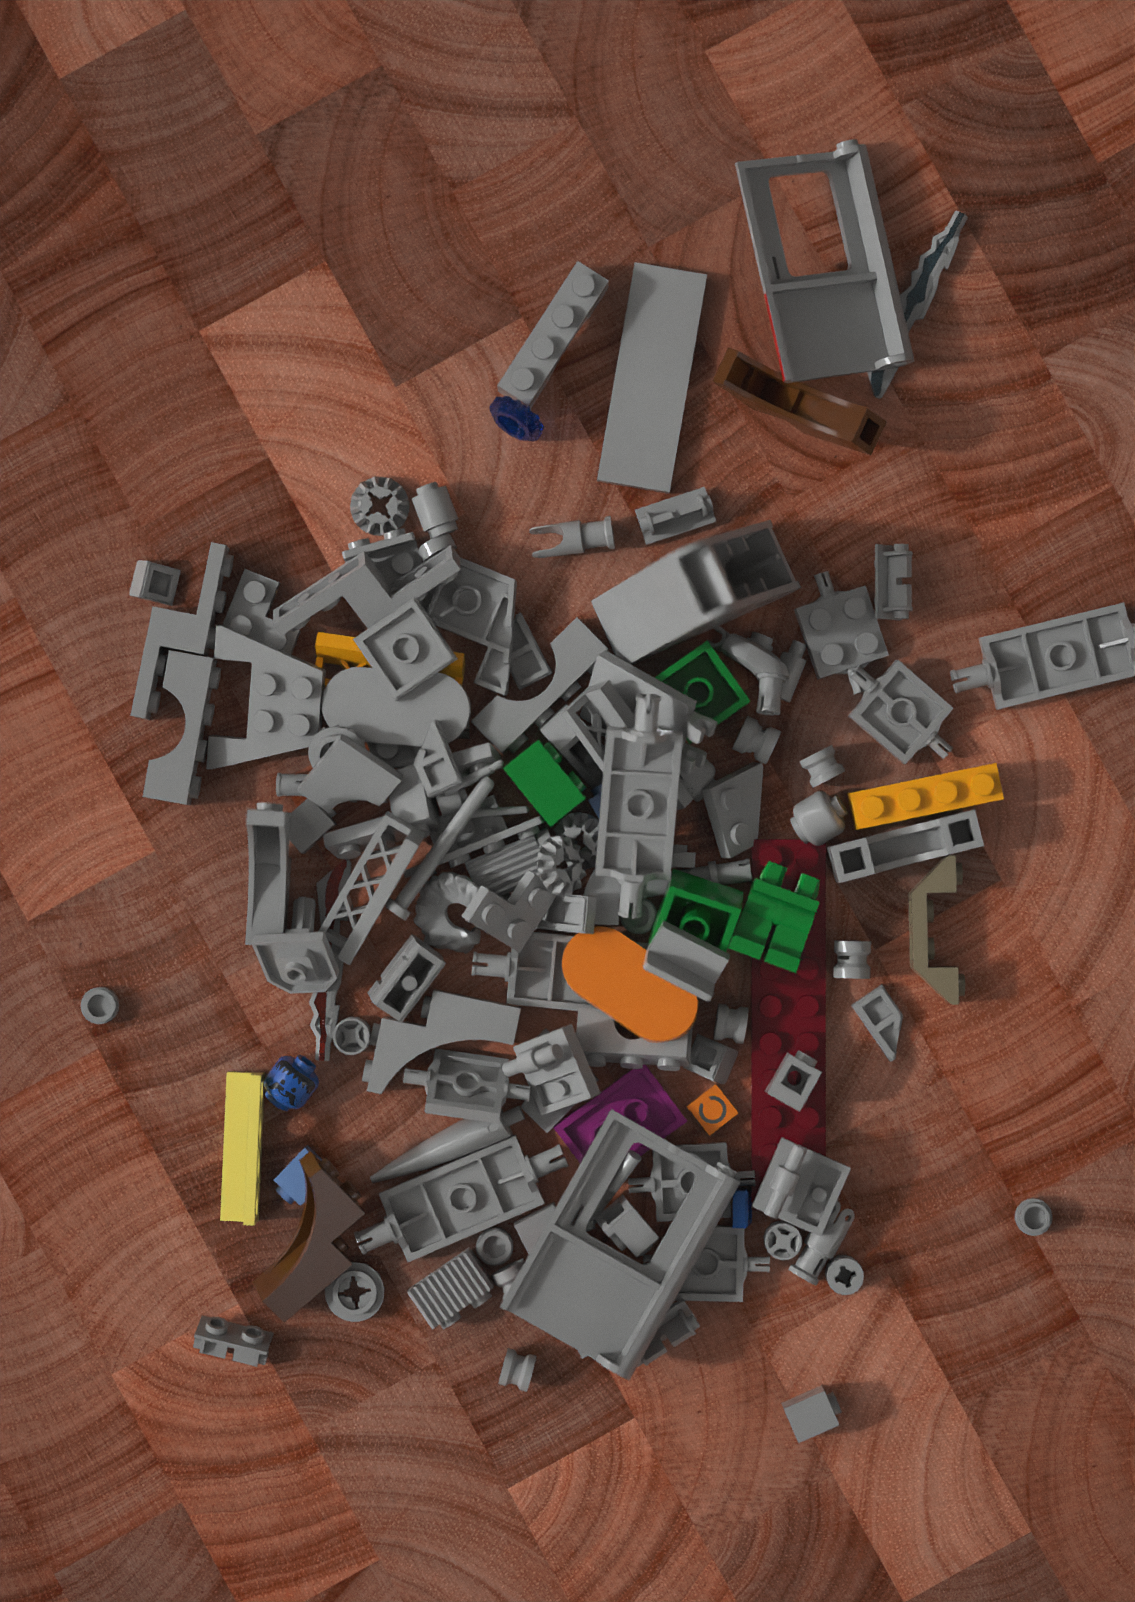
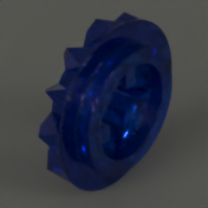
M496 396L489 406L495 423L508 435L522 441H537L542 435L545 427L540 421L539 415L533 413L530 410V406L523 405L520 400L515 401L510 396Z

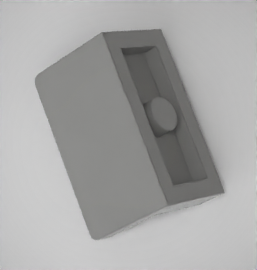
M663 920L646 949L643 968L710 1002L714 994L715 983L728 963L730 954Z

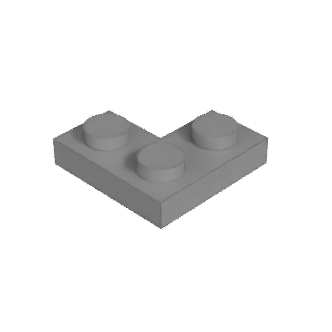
M244 569L223 625H227L239 633L256 638L268 646L292 655L301 631L293 632L290 630L281 635L273 625V619L267 617L280 583Z
M527 869L508 900L481 885L461 917L520 953L557 895L550 892L544 886L539 876Z

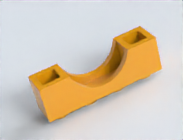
M997 763L852 792L847 794L853 828L858 830L1003 800L1004 796Z

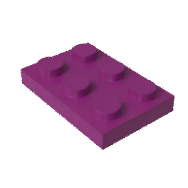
M643 1064L641 1069L629 1070L602 1090L600 1094L594 1096L555 1125L554 1129L581 1164L611 1109L663 1139L686 1123L687 1120L646 1064ZM634 1143L629 1151L632 1150L641 1156L650 1148L641 1143Z

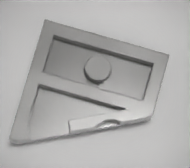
M752 762L701 789L721 858H732L753 847L754 839H758L763 765L760 762Z

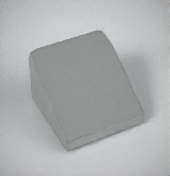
M138 560L129 595L172 606L181 570L150 561Z
M697 1034L691 1048L690 1065L683 1068L724 1085L735 1063L738 1051Z

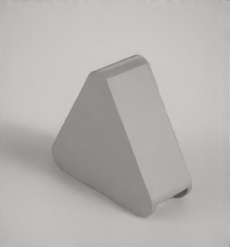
M771 520L693 542L666 555L593 599L591 603L615 656L631 665L636 664L800 589L801 586L795 580L772 530L774 526Z

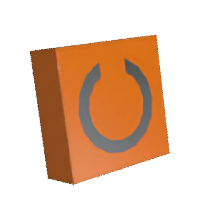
M716 1083L687 1105V1108L709 1136L738 1114V1111Z

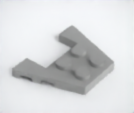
M459 557L461 570L458 571L456 578L446 585L441 586L438 584L427 591L426 597L420 601V604L435 626L488 647L474 683L506 697L509 690L517 581Z
M216 625L214 659L251 662L252 668L247 738L210 735L208 737L206 769L212 770L309 747L312 738L322 729V696L325 689L326 670L285 651H279L256 638L239 633L227 625Z

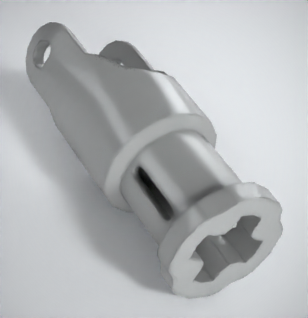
M605 516L603 521L581 523L580 520L533 527L529 530L530 534L535 535L557 533L563 536L562 542L556 547L533 552L532 557L534 558L581 554L585 552V549L608 546L609 549H615L611 516Z
M838 1201L834 1206L822 1236L820 1237L809 1232L804 1240L806 1246L796 1263L791 1264L788 1269L815 1286L819 1282L817 1277L828 1258L833 1259L854 1220L855 1214L848 1208L841 1211L837 1217L841 1209Z

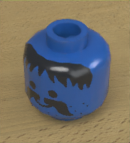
M288 1055L280 1057L264 1079V1087L267 1090L265 1092L266 1098L283 1111H289L290 1108L295 1110L302 1108L319 1086V1079L314 1072L316 1069L315 1064L303 1055H298L296 1058Z

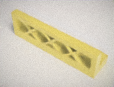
M227 1072L220 1221L243 1222V1225H255L259 1221L265 1073Z

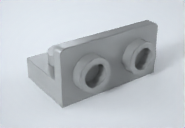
M405 528L384 533L385 540L371 544L369 538L348 544L349 550L342 552L345 563L365 551L389 584L422 564L415 535L413 532L406 533Z

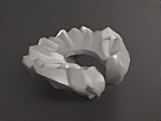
M442 872L439 876L433 875L430 881H426L424 887L419 891L420 896L415 907L416 917L413 921L421 928L422 933L425 935L424 942L437 949H451L465 954L469 953L474 945L479 944L481 931L478 927L475 926L471 931L458 927L450 921L447 914L450 904L459 903L468 907L480 888L466 875L463 876L454 872Z

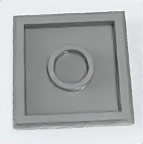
M413 597L353 639L394 701H398L458 659L416 597Z

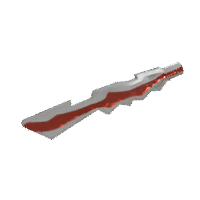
M344 859L316 883L321 926L351 875V861L349 859ZM345 903L342 904L339 911L346 910ZM348 916L334 919L329 928L340 934V920L348 921ZM328 941L340 970L338 978L325 992L313 993L309 1001L314 1013L310 1027L316 1036L315 1060L330 1061L333 1031L337 1025L340 1005L336 1006V995L342 981L344 962L339 960L337 956L342 948Z

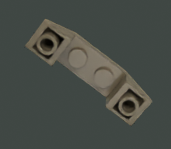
M956 855L943 856L908 893L910 968L951 1005H959V996H965L964 974H958V967L956 966L928 967V960H934L935 944L934 938L928 937L927 923H933L934 905L933 900H927V893L957 892L956 885H962L963 868L962 863H956Z

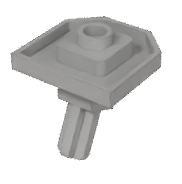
M299 897L295 899L291 929H285L284 934L254 935L251 942L267 982L290 994L325 992L336 981L340 971L325 932H313L316 903L312 898Z

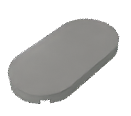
M352 667L336 674L327 684L322 696V712L329 727L339 724L342 728H353L355 734L360 739L370 743L422 746L429 730L428 726L434 719L439 720L446 740L450 743L457 739L466 729L471 716L470 699L463 687L451 676L442 673L435 674L398 701H394L373 668Z

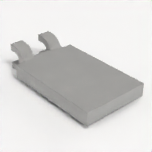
M606 650L598 654L588 687L609 680L635 717L637 694L646 693L647 709H649L650 694L660 696L657 728L660 730L682 731L683 733L680 771L690 775L694 765L699 768L704 766L707 753L686 744L685 740L687 737L696 744L701 743L704 734L708 737L714 734L717 722L694 711L697 703L695 700ZM583 705L580 717L592 724V714Z

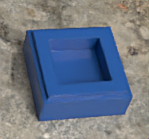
M738 1187L733 1195V1228H747L752 1224L751 1188Z

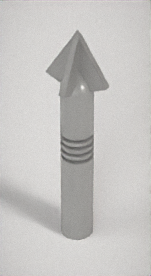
M630 1150L626 1154L586 1226V1232L595 1229V1223L597 1222L594 1218L604 1210L641 1161V1157L636 1152Z

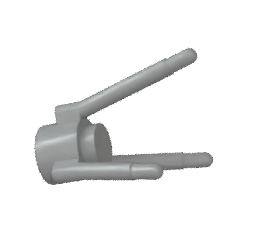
M498 760L463 778L464 784L437 795L436 799L443 818L449 815L453 817L456 815L468 798L465 791L466 787L480 781L482 777L490 773H495L497 769L504 766V761ZM510 806L478 809L472 818L528 813L529 807Z

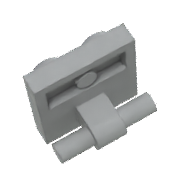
M572 1024L513 1046L517 1058L502 1065V1071L507 1077L521 1072L524 1073L528 1085H531V1092L541 1116L600 1094Z
M781 1137L752 1203V1207L763 1211L764 1214L772 1218H779L821 1237L851 1168Z

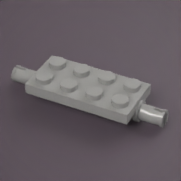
M1120 603L980 637L978 639L983 655L982 664L950 671L952 681L967 678L966 681L953 684L956 694L987 685L989 689L991 688L996 710L1134 677L1135 623L1130 622L1125 604Z
M646 693L636 695L637 705L634 727L607 726L595 875L611 876L618 879V883L621 884L618 915L629 918L630 903H632V918H640L642 916L643 887L648 884V881L655 879L670 880L683 733L682 731L660 730L657 728L661 697L655 694H650L649 709H647Z
M533 932L520 953L512 948L511 952H507V956L474 951L473 962L487 963L488 966L473 965L471 975L505 978V982H508L506 1004L578 1011V1008L597 1009L578 996L569 987L563 975L562 956L568 942L574 937L572 935ZM635 942L644 949L648 948V943Z
M515 1134L380 1192L379 1197L386 1212L384 1221L354 1232L355 1239L359 1243L370 1237L373 1238L360 1244L359 1248L363 1255L392 1241L395 1244L399 1243L407 1262H411L545 1204L537 1186L538 1178L568 1167V1162L565 1156L552 1162L550 1161L563 1155L560 1144L529 1158L528 1155H524Z

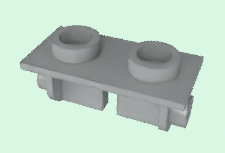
M705 487L635 510L646 545L716 522L713 505Z
M875 544L874 603L876 619H909V612L913 611L912 585H902V578L912 577L913 552L909 551V544H894V546Z
M683 1298L671 1305L637 1367L643 1363L647 1366L668 1352L662 1341L668 1338L672 1346L675 1347L692 1335L694 1336L696 1334L695 1330L701 1327Z
M201 1316L194 1334L193 1348L200 1349L199 1353L224 1359L228 1347L233 1348L232 1361L257 1367L258 1364L266 1365L268 1349L274 1333L264 1331L257 1326H243L227 1322L220 1317Z

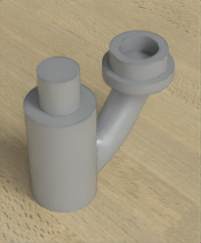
M752 632L751 637H747V639L762 645L772 652V638L757 632ZM793 640L789 652H782L780 660L787 666L789 671V679L783 683L781 700L786 702L791 701L806 664V660L802 659L807 645Z

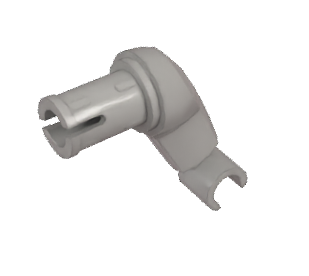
M720 626L714 627L715 631L722 634V640L715 644L708 640L713 649L723 652L725 656L747 668L760 681L756 712L763 715H780L782 686L789 679L787 666L762 645L740 635L729 634Z

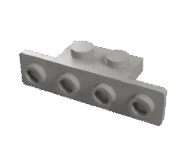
M495 795L486 797L478 809L498 808L499 805ZM452 815L444 818L439 816L441 829L430 832L433 844L436 843L453 819ZM503 816L471 818L438 865L448 861L450 868L471 860L469 853L474 850L483 848L486 854L506 846L503 839L516 833L519 840L539 833L538 825L545 822L544 818L538 816L509 829ZM419 865L405 870V878L412 876ZM434 870L431 876L437 874L436 870Z

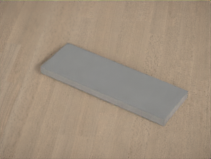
M634 263L597 476L598 482L670 493L707 274Z

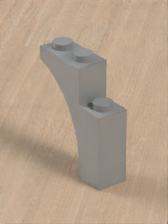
M257 803V810L247 809L249 881L245 945H252L251 942L254 935L284 934L285 929H287L292 858H289L292 813L283 812V805Z
M434 989L432 997L425 996L422 1006L421 1018L427 1019L426 1025L409 1021L401 1023L394 1018L382 1017L381 1024L374 1023L369 1045L376 1046L373 1061L366 1059L362 1081L368 1082L367 1091L382 1094L390 1080L405 1064L427 1050L443 1044L464 1040H487L514 1045L521 1007Z

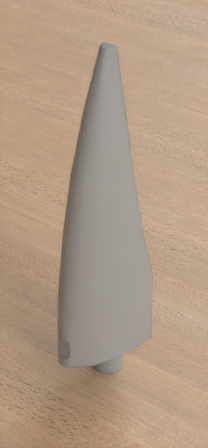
M520 1106L503 1112L501 1108L499 1124L462 1119L399 1156L370 1176V1180L372 1183L426 1170L514 1135L510 1126L525 1119Z

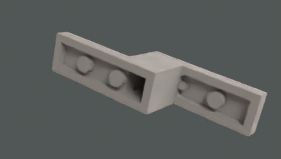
M211 542L196 615L152 607L130 716L150 720L151 713H157L161 698V692L156 691L158 677H164L168 659L167 655H163L164 648L208 657L209 649L215 650L216 627H214L216 613H223L226 601V592L221 591L224 576L230 577L234 560L233 555H228L229 548L226 545Z
M450 545L389 584L367 553L363 551L274 609L273 625L281 635L290 630L293 632L298 631L310 621L311 616L320 610L325 612L332 609L339 603L340 597L344 596L366 627L370 628L413 597H416L420 602L426 597L427 591L438 584L441 586L446 585L455 579L458 571L461 570L459 555Z
M489 742L452 753L462 778L498 760H502L501 754ZM415 765L397 769L403 775L401 782L389 795L392 814L425 832V837L429 836L430 832L441 829L436 796L433 798L427 796ZM383 817L323 834L325 848L338 859H353L360 856L361 852L365 851ZM389 824L383 833L388 848L393 847L396 842L407 837L406 834ZM379 842L377 843L375 849H380Z

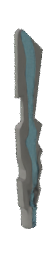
M959 211L954 212L944 231L932 238L931 249L920 256L918 269L911 272V286L900 295L908 333L915 320L924 319L936 293L939 275L943 268L946 270L949 268L959 243L960 232L968 219L965 214ZM898 367L867 372L877 399H881L885 394Z

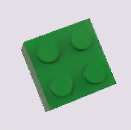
M708 640L655 677L657 680L695 700L697 703L694 711L716 721V726L750 703V699ZM686 737L685 742H686L688 745H691L692 743H694L693 741H691L689 738Z
M537 740L503 769L551 828L585 800L582 792L586 790V787L573 771L568 775L565 774L558 765L563 761V758L550 742L543 746Z
M673 869L650 932L648 946L664 920L726 952L742 910L744 892Z

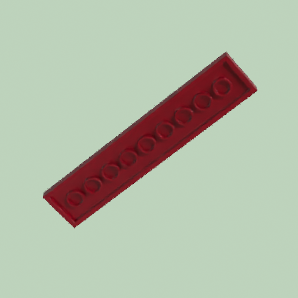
M754 839L753 847H751V886L754 878L760 877L768 861L787 867L781 887L788 890H795L801 873L820 880L816 898L820 903L807 936L797 972L794 973L763 961L775 927L773 925L760 960L751 957V1171L754 1170L755 1178H751L755 1179V1186H751L752 1211H761L752 1207V1203L781 1137L826 1156V843L816 846L810 842L805 844L801 839ZM798 1050L817 1060L814 1068L822 1072L800 1112L765 1092L786 1053L788 1052L795 1056ZM791 1071L787 1076L788 1082L792 1085L798 1084L801 1080V1074L798 1071Z

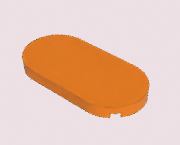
M604 926L594 927V934L577 933L568 942L562 956V971L569 987L578 996L641 1039L651 1043L677 1040L692 1028L698 1013L697 996L646 971L643 968L646 949L619 931Z

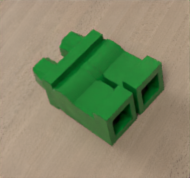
M768 861L760 877L754 878L728 948L760 960L773 925L775 927L763 961L796 973L807 936L820 903L816 900L820 880L801 873L795 890H788L781 887L787 867Z

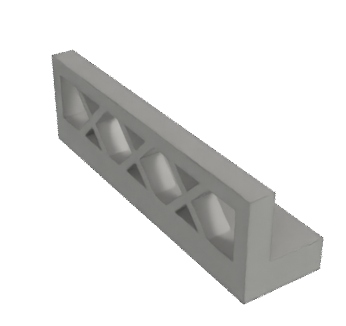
M609 680L586 688L561 712L566 722L602 772L605 753L601 749V736L606 737L607 726L626 728L635 726V716ZM583 705L592 714V726H585L576 714ZM680 780L676 811L685 808L693 800Z
M389 811L383 817L318 931L325 932L328 941L342 948L337 958L348 965L351 964L426 835L425 832ZM388 824L407 835L402 845L391 848L387 847L383 833ZM379 842L381 850L373 851ZM397 853L392 861L390 855ZM383 856L387 872L385 875L370 878L366 865L367 861ZM360 873H362L363 880L356 881ZM380 883L376 891H374L373 885ZM366 886L370 899L369 903L353 908L349 892L351 889ZM345 903L346 910L339 911L342 904ZM362 913L361 917L357 921L356 914ZM349 916L353 930L348 939L329 928L334 919Z

